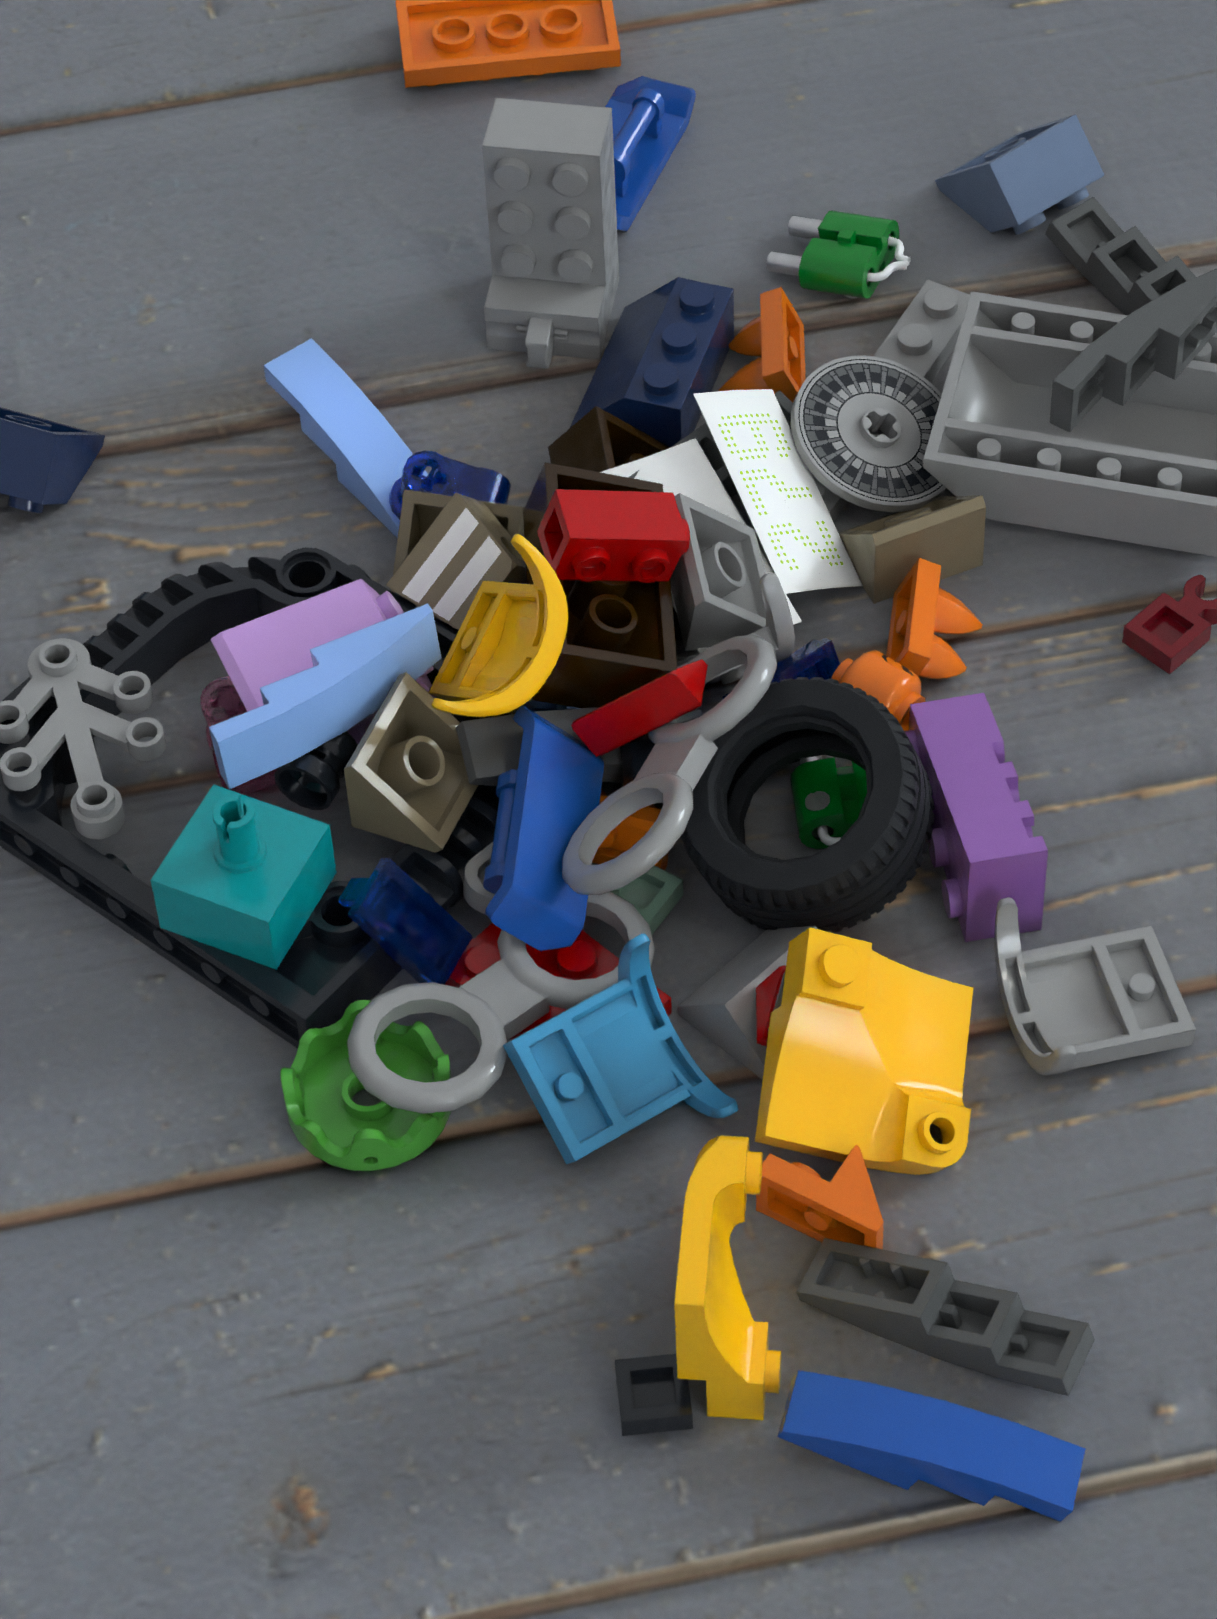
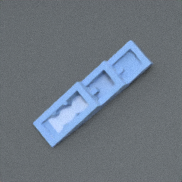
M312 338L264 364L266 382L300 414L302 431L336 464L338 481L397 538L404 490L442 495L423 466L385 417L352 379Z
M427 603L310 649L313 667L261 687L260 692L263 706L210 726L209 731L220 775L229 790L284 766L346 732L380 708L399 675L407 672L416 681L442 657L434 614L429 604Z

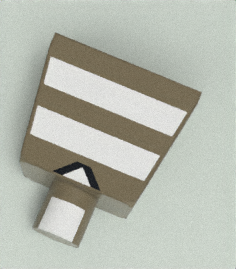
M456 492L386 586L419 607L428 603L435 617L459 630L482 582L494 581L527 584L526 563L511 544L512 537L489 508L479 500Z

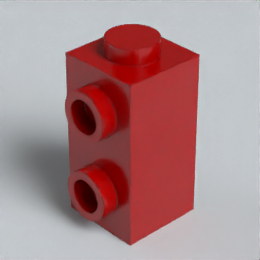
M555 489L537 530L544 557L554 569L559 580H581L585 582L596 580L640 581L643 583L655 581L669 582L680 557L688 551L690 543L689 525L685 519L681 518L673 492Z

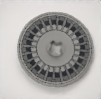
M866 355L846 356L831 360L815 369L806 378L792 405L791 433L802 461L815 478L827 489L857 506L881 512L915 510L939 498L947 490L943 484L923 468V458L942 395L926 378L895 361ZM878 429L884 432V434H880L877 437L870 433Z

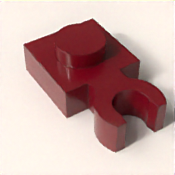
M1201 574L1190 578L1184 586L1183 597L1179 601H1176L1166 593H1162L1124 625L1122 643L1170 675L1210 640L1211 626L1217 624V598L1214 600L1201 599L1204 595L1206 578Z

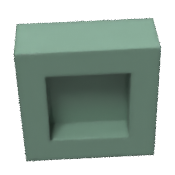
M654 865L648 872L628 885L610 892L633 904L650 925L651 934L653 935L683 897V879Z

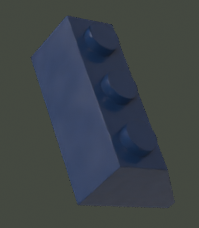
M677 277L626 306L570 428L595 406H598L670 448L692 433L702 414L693 394L712 391L729 352L728 345L734 338V289Z
M0 407V493L9 495L7 505L20 510L43 513L44 505L67 504L102 449L105 435Z

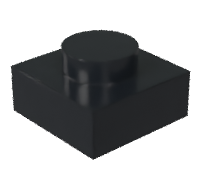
M676 1354L615 1360L622 1436L693 1429L688 1379H677Z

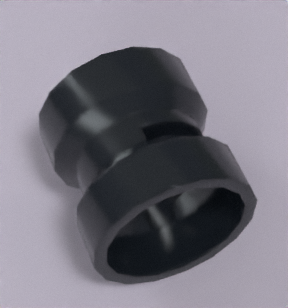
M346 731L296 760L279 767L274 774L275 783L289 800L301 807L310 810L329 808L340 790L339 778L345 777L344 768L358 744Z

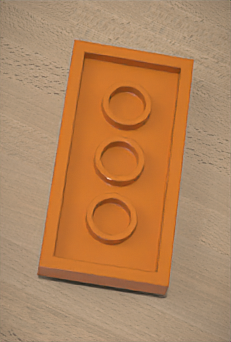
M395 0L405 88L469 81H488L529 75L538 76L579 70H597L621 66V51L612 0Z

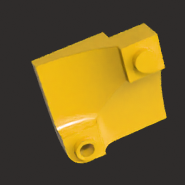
M811 927L789 941L781 1006L772 1011L770 1016L755 1142L839 1162H844L853 1147L858 1145L866 1168L902 1174H932L956 1163L963 1156L967 1147L971 1109L964 1106L962 1096L973 987L931 976L897 963L872 950L871 942ZM931 1124L938 1126L940 1129L942 1144L937 1143L931 1137Z
M720 1135L709 1140L697 1156L694 1170L687 1185L674 1302L677 1379L706 1380L708 1417L764 1420L766 1393L779 1394L781 1351L768 1350V1322L753 1320L741 1289L729 1242L733 1228L737 1224L745 1222L747 1194L760 1195L763 1154L762 1152L749 1151V1137Z

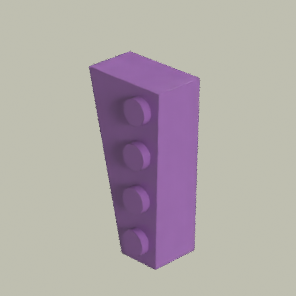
M979 693L910 704L909 730L905 731L918 754L929 777V783L932 786V798L935 806L933 813L935 817L934 824L932 825V838L928 841L930 844L929 854L933 867L943 866L947 879L942 880V896L948 918L958 917L965 942L994 938L997 903L999 900L1009 897L1015 900L1018 907L1019 933L1041 930L1048 849L1042 836L1033 837L1031 826H1034V814L1028 800L1020 801L1018 775L1012 761L1005 762L1004 741L985 694Z

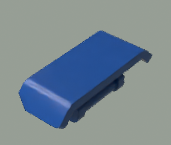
M640 76L617 86L605 106L612 108L617 230L627 231L630 228L684 134L690 121L696 97L694 89Z
M522 705L512 718L523 728L518 769H511L500 774L497 781L496 795L499 798L495 832L490 865L485 868L483 887L495 895L486 907L485 912L495 926L535 949L545 951L571 947L581 933L585 923L588 895L576 893L565 883L562 877V857L574 832L587 815L600 804L604 761L602 757H596L586 745L569 733Z

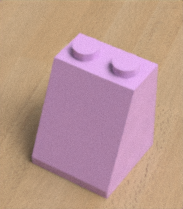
M358 579L222 631L211 638V641L248 712L263 706L260 692L261 687L313 667L310 649L402 614L404 611L390 592L386 591L379 595L364 580ZM433 666L416 680L427 692H429L432 686L427 674L434 670ZM378 710L347 730L357 744L361 741Z

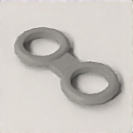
M758 635L735 636L711 646L687 663L689 664L700 659L705 661L708 665L705 684L727 669L747 664L742 678L734 689L714 708L700 717L685 723H677L678 718L648 732V737L655 746L635 779L609 795L590 812L569 841L562 857V877L565 883L576 893L581 895H602L622 888L648 872L671 850L683 834L692 814L693 789L718 749L713 741L733 729L743 720L769 689L777 669L776 653L773 645ZM655 803H663L657 820L637 843L610 861L599 865H592L599 846L608 834L624 819L641 808Z
M612 892L602 895H588L586 916L599 918L614 927L625 940V943L642 933L648 936L651 940L649 946L651 967L655 947L650 925L635 906ZM501 929L497 941L500 960L460 987L435 982L406 984L376 996L356 1015L347 1040L351 1070L368 1093L393 1108L421 1114L454 1111L482 1098L500 1079L508 1056L503 1047L507 1040L547 1014L550 1006L569 1009L618 982V966L613 971L593 979L571 980L557 977L537 966L527 953L525 942ZM430 1012L456 1019L466 1025L479 1041L480 1051L477 1060L464 1073L446 1081L426 1083L405 1079L389 1070L378 1057L375 1049L379 1035L392 1022L410 1014Z

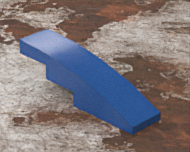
M798 1370L793 1375L777 1436L906 1490L915 1482L921 1480L982 1506L987 1504L996 1495L1059 1522L1073 1511L1085 1448L1019 1423L948 1401L870 1382Z

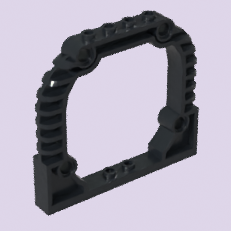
M300 548L286 554L281 560L267 557H251L248 560V567L232 568L223 562H211L201 565L198 568L197 574L187 577L182 574H174L165 578L161 582V588L152 593L143 592L132 601V607L126 613H118L107 623V629L99 636L90 637L83 645L89 652L91 665L117 676L128 671H139L148 676L152 685L179 660L211 641V638L218 633L358 579L364 580L379 595L386 591L390 592L404 612L417 607L399 594L391 592L370 579L360 567L353 564L347 565L328 552L318 548ZM436 618L434 620L442 658L433 665L434 670L427 674L431 684H433L459 631ZM31 677L26 679L2 701L14 700L31 680ZM84 689L80 690L82 702L115 716L122 712L117 708L114 700ZM131 690V691H128V692L125 693V694H126V695H135V694L139 693L140 691H139V690ZM51 696L28 721L29 731L22 740L12 744L0 743V759L4 753L13 748L27 746L57 709L55 697ZM518 708L515 709V710H513V711H511V712H509V713H505V714H501V715H497V716H504V715L515 714V713L517 712ZM452 714L460 723L467 720L497 717H468ZM9 719V720L3 721L1 724H2V725L12 724V723H14L16 720H14V719ZM66 740L41 770V779L38 784L29 790L14 791L9 789L3 782L0 770V846L298 1049L299 1041L305 1031L311 1028H324L336 1023L343 1017L347 1007L355 1001H371L415 958L413 941L423 932L429 931L448 907H453L464 897L465 867L471 858L493 842L499 798L496 795L497 786L478 785L443 850L434 853L405 844L379 870L360 885L351 881L331 882L277 970L160 928L152 887L132 875L126 864L117 856L110 853L104 856L63 828L62 800L65 787L68 784L77 782ZM21 766L15 768L13 772H22L29 767Z

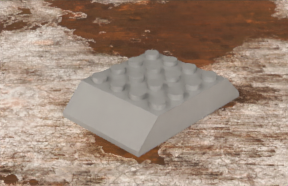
M971 291L923 458V468L955 496L983 495L986 505L985 519L1217 557V332L1175 380L1153 371L1123 406L1101 397L1071 432H1068L1049 423L1053 379L1089 344L1128 315Z

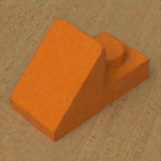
M858 1145L853 1147L830 1182L822 1179L814 1169L803 1163H789L771 1153L768 1154L762 1163L760 1195H756L757 1211L821 1243L824 1238L883 1250L884 1222L862 1152Z

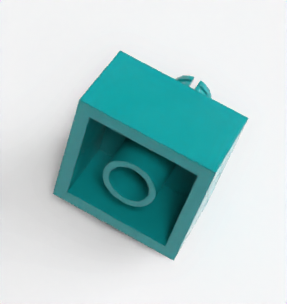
M213 784L150 880L160 928L277 970L337 873L330 825Z

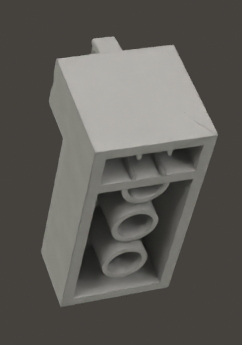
M495 98L482 145L492 263V279L484 305L487 349L527 352V367L545 369L549 368L553 355L601 359L619 283L612 108Z

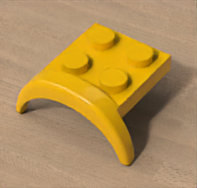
M514 534L510 542L525 561L534 584L482 582L428 692L437 697L433 699L431 705L436 710L468 717H488L509 713L528 702L540 690L558 661L568 626L566 595L560 580L546 558L520 534Z

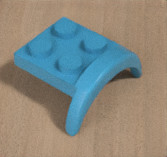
M645 933L634 937L624 945L618 963V982L503 1044L566 1165L581 1159L681 1101H684L698 1112L713 1118H725L738 1111L736 1100L726 1095L710 1081L693 1060L676 1033L654 983L649 961L651 940Z

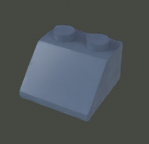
M1075 114L1019 132L941 176L935 182L943 194L990 233L1012 227L1017 235L1046 221L1047 219L1043 211L1056 204L1058 210H1061L1089 196L1086 186L1105 175Z

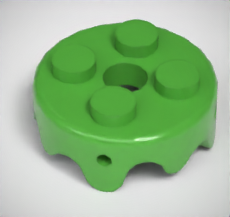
M358 1000L351 1003L345 1010L343 1017L330 1026L311 1028L305 1031L299 1041L298 1051L291 1068L283 1067L280 1074L289 1125L298 1141L313 1156L329 1165L351 1171H377L393 1168L416 1158L428 1149L443 1132L451 1114V1111L421 1114L393 1108L383 1101L372 1106H362L351 1100L357 1092L365 1088L351 1070L347 1040L356 1015L371 1002L370 1000ZM416 1021L413 1025L409 1026L392 1022L379 1035L375 1045L376 1054L389 1070L399 1076L424 1083L446 1081L451 1078L449 1055L443 1053L432 1032L423 1022Z

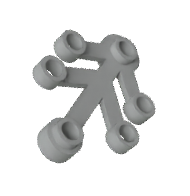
M59 638L46 641L35 648L29 656L28 672L31 680L14 700L0 702V743L12 744L22 740L29 731L28 721L51 696L55 697L57 709L26 747L13 748L1 757L0 770L3 782L9 789L14 791H26L35 787L41 779V770L66 740L78 784V789L73 795L70 804L75 828L82 836L90 839L108 838L116 834L124 825L125 811L119 791L103 780L91 734L128 749L130 755L140 761H151L160 757L166 749V739L163 726L158 720L143 717L129 722L82 702L80 690L84 689L114 700L117 708L124 713L138 714L147 710L153 702L151 683L148 676L139 671H128L117 676L91 665L88 650L84 645L75 640ZM131 690H139V691H140L139 693H137V694H135V695H126V694H125V693H127L128 691H131ZM9 719H14V720H16V721H15L14 723H12V724H8V725H2V724H1L3 721H6V720H9ZM143 737H154L152 740L147 742L138 741L140 738ZM21 766L29 767L22 772H13L15 768Z

